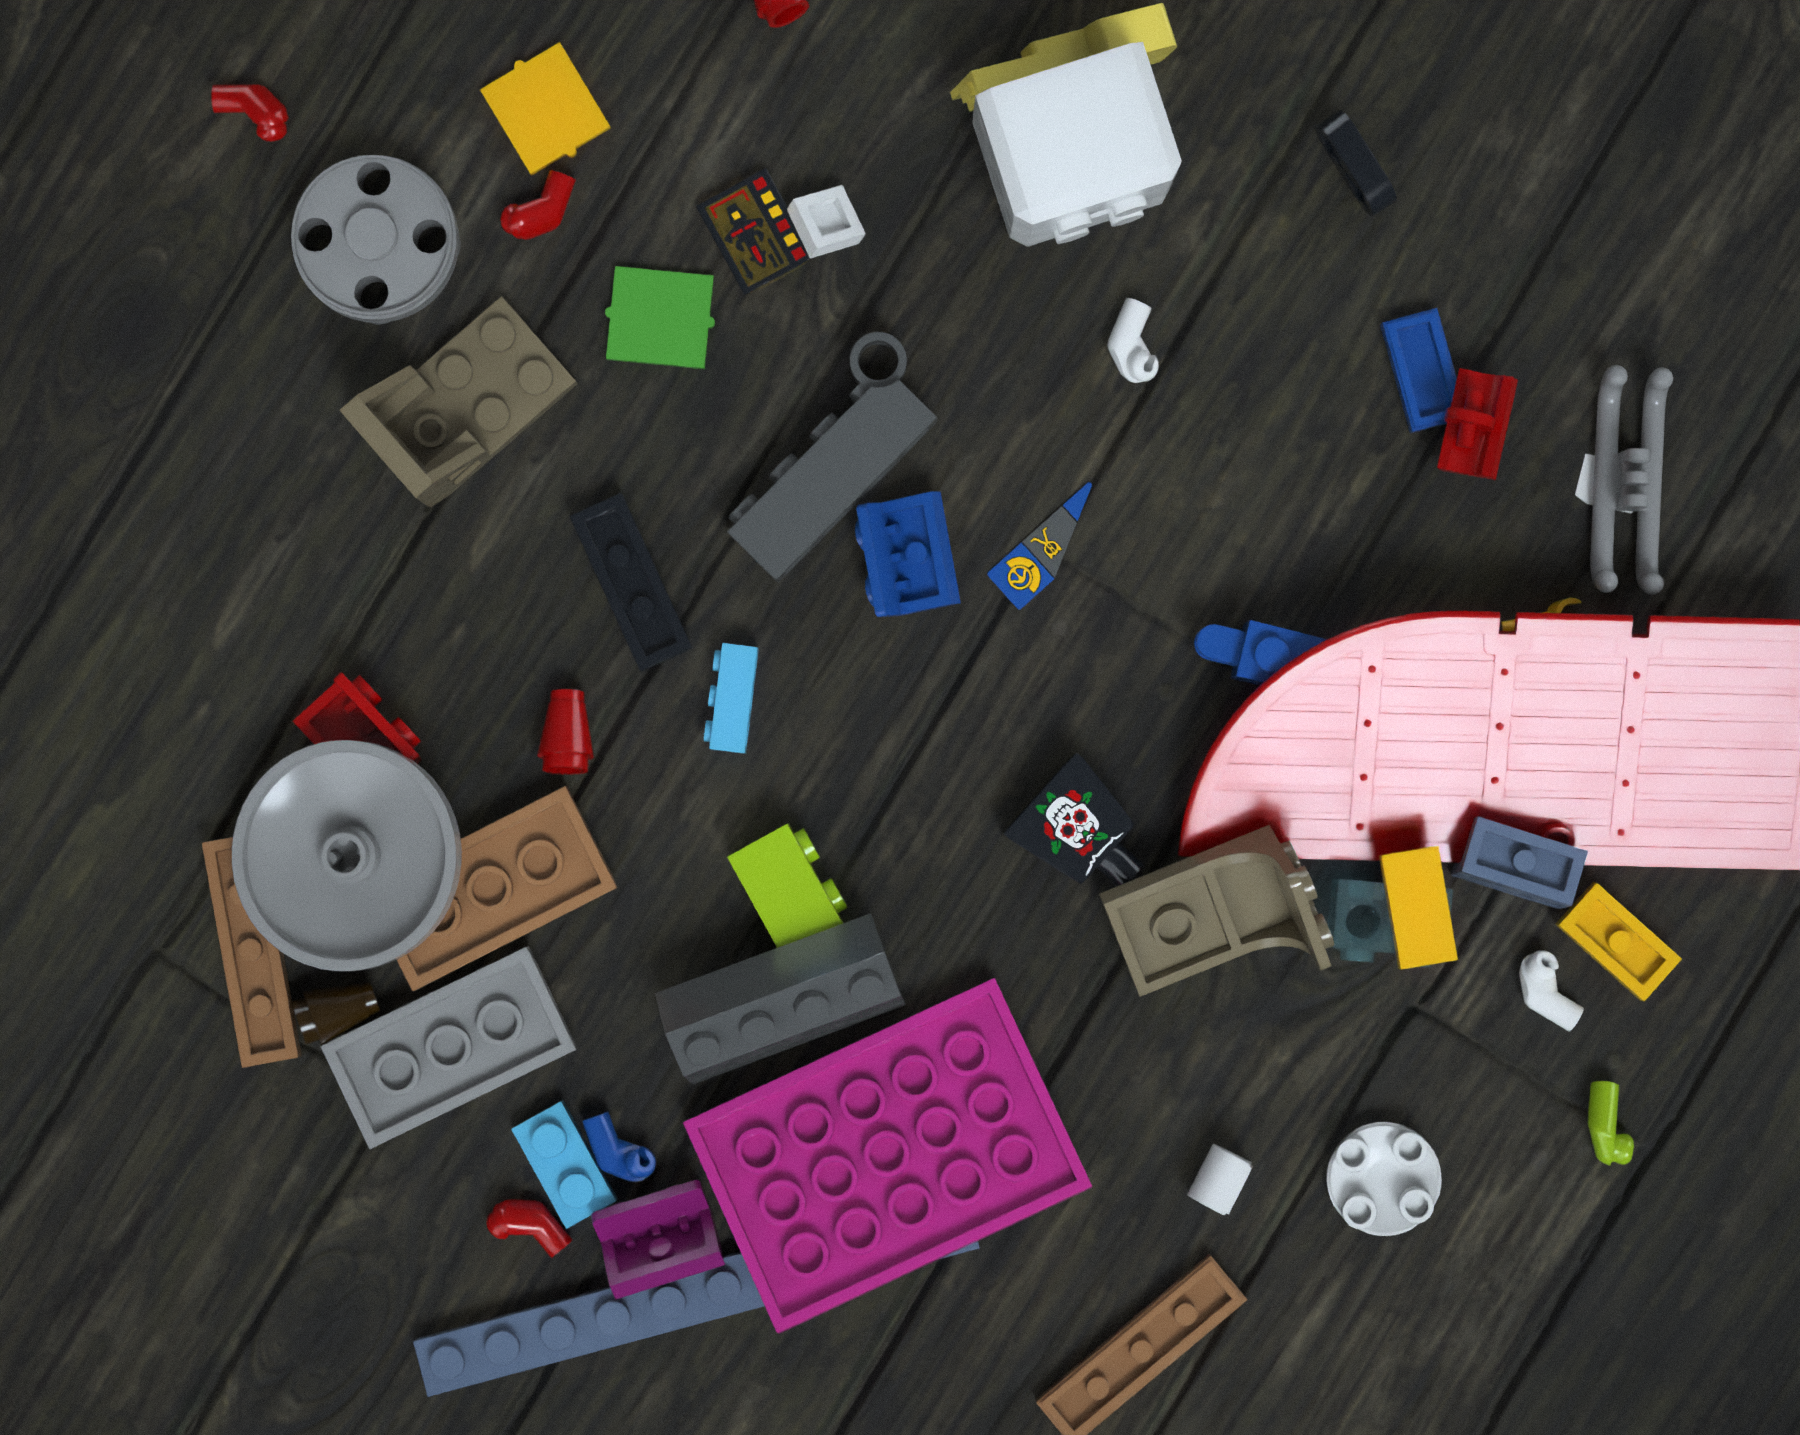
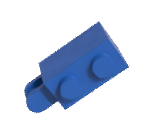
M1249 620L1244 623L1242 631L1216 624L1202 628L1195 636L1194 648L1196 653L1205 660L1233 666L1231 679L1260 686L1285 664L1327 639Z

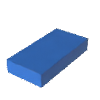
M1434 308L1383 322L1380 327L1410 434L1447 424L1444 418L1446 409L1451 407L1457 378L1438 309Z

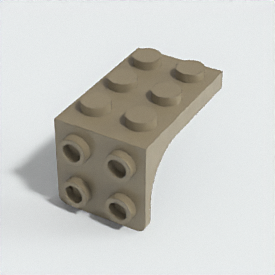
M1270 825L1099 894L1139 997L1244 954L1269 947L1286 946L1298 948L1311 955L1320 971L1331 967L1326 949L1335 944L1322 913L1318 914L1313 902L1318 896L1306 867H1301L1291 842L1286 841L1280 844Z

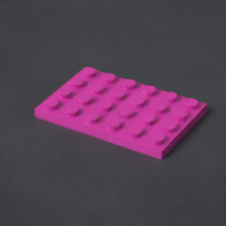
M995 978L683 1122L778 1334L1092 1188V1184Z

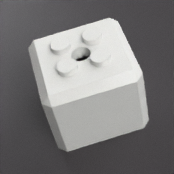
M1143 42L1129 43L989 88L975 95L972 123L1009 237L1027 247L1053 238L1056 239L1057 244L1070 242L1090 233L1088 227L1110 221L1111 226L1114 227L1143 217L1144 209L1163 203L1182 162Z

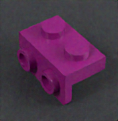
M699 1180L673 1185L665 1190L627 1202L616 1203L611 1207L595 1211L591 1214L593 1227L601 1243L609 1286L615 1300L725 1265L714 1215Z

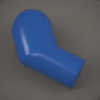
M609 1111L582 1120L596 1163L602 1171L630 1182L643 1181L653 1173L656 1167V1158L653 1152L647 1147L619 1139Z

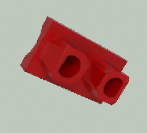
M1459 368L1451 407L1446 409L1444 418L1447 425L1437 465L1439 470L1496 480L1518 383L1516 378Z

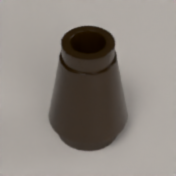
M369 980L359 984L352 983L303 991V998L291 1002L306 1045L318 1040L323 1045L370 1018L371 1015L380 1012Z

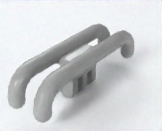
M1612 365L1607 368L1602 376L1598 394L1590 552L1591 579L1594 587L1604 593L1611 592L1617 587L1618 577L1613 571L1615 510L1638 511L1636 580L1640 590L1648 595H1655L1663 589L1664 585L1663 578L1659 575L1658 552L1665 406L1668 389L1673 383V374L1664 367H1659L1650 374L1643 398L1641 448H1630L1618 453L1620 401L1623 385L1626 383L1628 375L1624 367Z

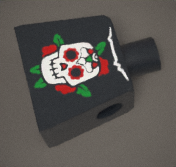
M1077 752L1068 759L1002 833L1015 844L1079 884H1082L1097 868L1116 886H1120L1130 882L1144 865L1120 843L1133 828L1134 822Z

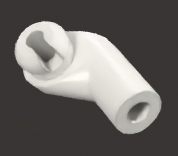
M1126 298L1108 339V350L1120 374L1128 381L1133 383L1150 381L1157 374L1159 364L1156 356L1150 354L1140 335L1152 308L1135 299Z

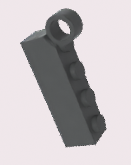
M884 332L869 333L855 343L850 354V369L858 385L848 396L854 404L839 419L833 413L829 414L809 435V438L815 444L800 459L793 453L786 457L769 475V478L775 484L759 500L753 494H750L728 517L734 523L727 531L730 537L777 583L937 423V416L901 382L906 373L907 356L900 341L890 334ZM884 345L896 354L898 366L895 372L887 379L873 380L862 373L859 367V359L868 347Z

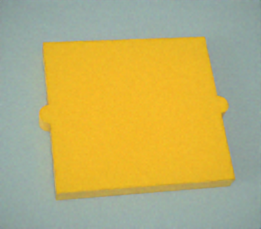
M560 42L525 63L522 60L516 61L514 64L515 69L480 89L531 176L566 155L570 158L575 157L577 148L611 129Z

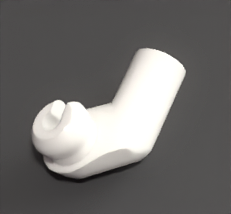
M1538 950L1526 956L1520 966L1519 977L1524 1002L1530 1009L1570 1032L1579 1021L1584 1008L1558 993L1555 970L1559 968L1558 961L1552 953Z

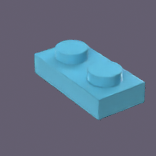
M564 1100L511 1129L566 1229L591 1216L593 1212L601 1210L618 1200L603 1171L598 1167L591 1149Z

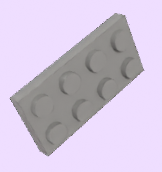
M529 946L320 1046L369 1149L578 1049Z

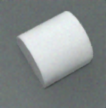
M1212 1144L1187 1195L1224 1216L1226 1213L1229 1214L1253 1168L1251 1166L1252 1162L1216 1144Z

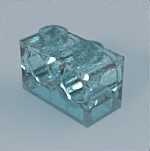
M1332 878L1328 927L1335 944L1332 948H1341L1340 959L1374 962L1375 952L1396 953L1384 883ZM1446 889L1451 916L1453 889ZM1364 904L1373 912L1374 926L1367 935L1355 937L1347 929L1346 917L1353 907ZM1431 965L1420 966V967H1428V968H1431Z

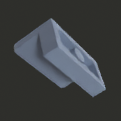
M1476 817L1473 820L1462 860L1454 864L1451 875L1555 909H1562L1573 904L1588 851L1482 817Z

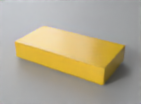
M1439 846L1379 855L1398 969L1402 970L1458 960Z

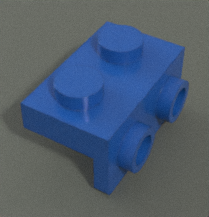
M940 491L926 492L881 503L857 505L858 519L855 524V535L860 548L864 551L868 571L865 580L866 595L870 604L874 607L877 617L902 616L961 603Z

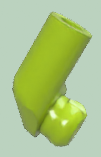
M1595 1081L1590 1084L1588 1128L1595 1156L1608 1166L1612 1162L1621 1165L1628 1164L1633 1156L1634 1141L1629 1134H1616L1619 1085L1609 1081Z

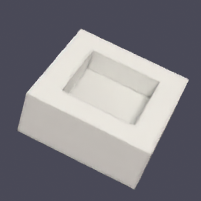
M843 185L795 198L787 208L810 258L857 245L866 234Z

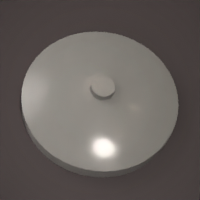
M353 740L328 741L307 746L288 755L270 768L259 779L245 800L236 822L232 842V870L236 890L244 910L257 930L269 943L292 959L312 967L331 971H356L385 965L403 957L422 944L435 931L450 908L457 890L462 864L461 839L456 817L448 799L436 781L416 762L398 751L371 742Z

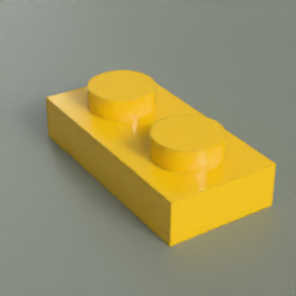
M1592 882L1555 924L1640 1001H1645L1682 960L1680 956L1597 882Z

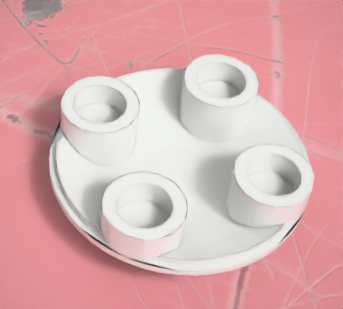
M1375 1122L1353 1130L1337 1145L1328 1164L1327 1187L1335 1209L1349 1226L1368 1234L1392 1236L1413 1229L1430 1218L1440 1195L1441 1169L1434 1150L1420 1134L1401 1124Z

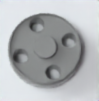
M362 155L352 157L324 170L310 183L303 193L295 210L292 223L291 243L293 257L307 287L335 312L354 320L376 325L409 317L429 305L447 285L453 274L461 248L455 213L441 188L418 167L407 161L390 156ZM374 170L389 172L391 180L385 192L375 196L364 193L363 183L369 173ZM315 226H330L332 230L330 244L322 251H309L305 243L308 232ZM430 227L443 228L446 230L447 237L442 249L430 254L419 250V237L423 231ZM375 282L385 283L388 288V297L385 303L377 309L363 308L361 295L365 287Z

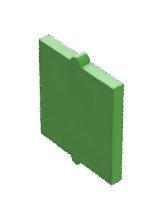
M615 266L611 307L605 310L606 317L610 319L606 360L705 369L709 329L715 326V320L710 316L714 276Z

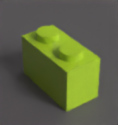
M788 823L727 857L777 948L844 923L839 912L848 907L832 878L823 883L819 879L811 863L819 859L820 856L804 828L794 833Z

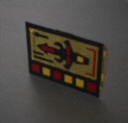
M766 168L696 206L744 295L766 287L813 259L809 257L787 211L788 207Z

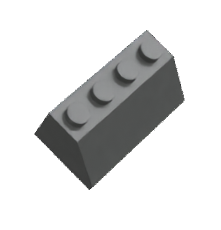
M871 913L655 993L667 1040L683 1077L692 1084L906 1006Z

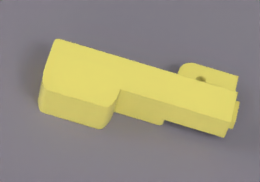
M1164 3L1100 18L1083 29L1033 41L1020 52L1022 58L970 71L950 92L952 100L962 98L963 104L967 103L969 112L974 111L975 95L989 88L1129 43L1143 42L1150 65L1159 63L1177 48Z

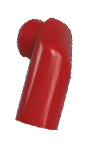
M213 84L211 99L214 113H245L252 122L257 124L256 134L264 141H278L287 134V125L285 123L289 119L287 109L265 86L258 84Z
M549 170L540 198L520 205L513 203L504 208L500 217L502 229L506 233L512 234L516 239L530 240L555 230L562 222L576 179L566 174Z

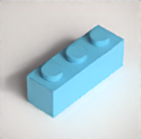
M722 643V649L715 650L713 671H717L719 674L717 686L711 685L708 706L714 707L713 721L706 720L704 741L710 742L709 749L746 754L759 653L758 647Z

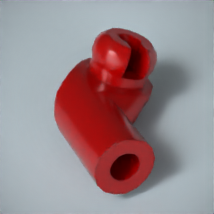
M507 1199L496 1204L493 1211L487 1216L486 1225L494 1237L506 1239L509 1235H533L550 1258L554 1257L573 1241L549 1209L537 1200Z

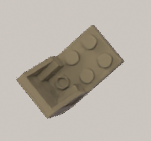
M501 296L417 370L411 365L405 367L357 394L339 411L413 496L431 508L451 495L578 383Z

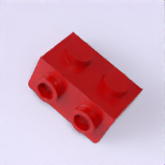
M340 672L333 679L335 683L293 720L295 725L313 744L336 740L371 742L398 751L417 764L422 761L419 754L414 750L421 740L399 717L389 723L378 712L375 706L382 699L360 675L350 682Z

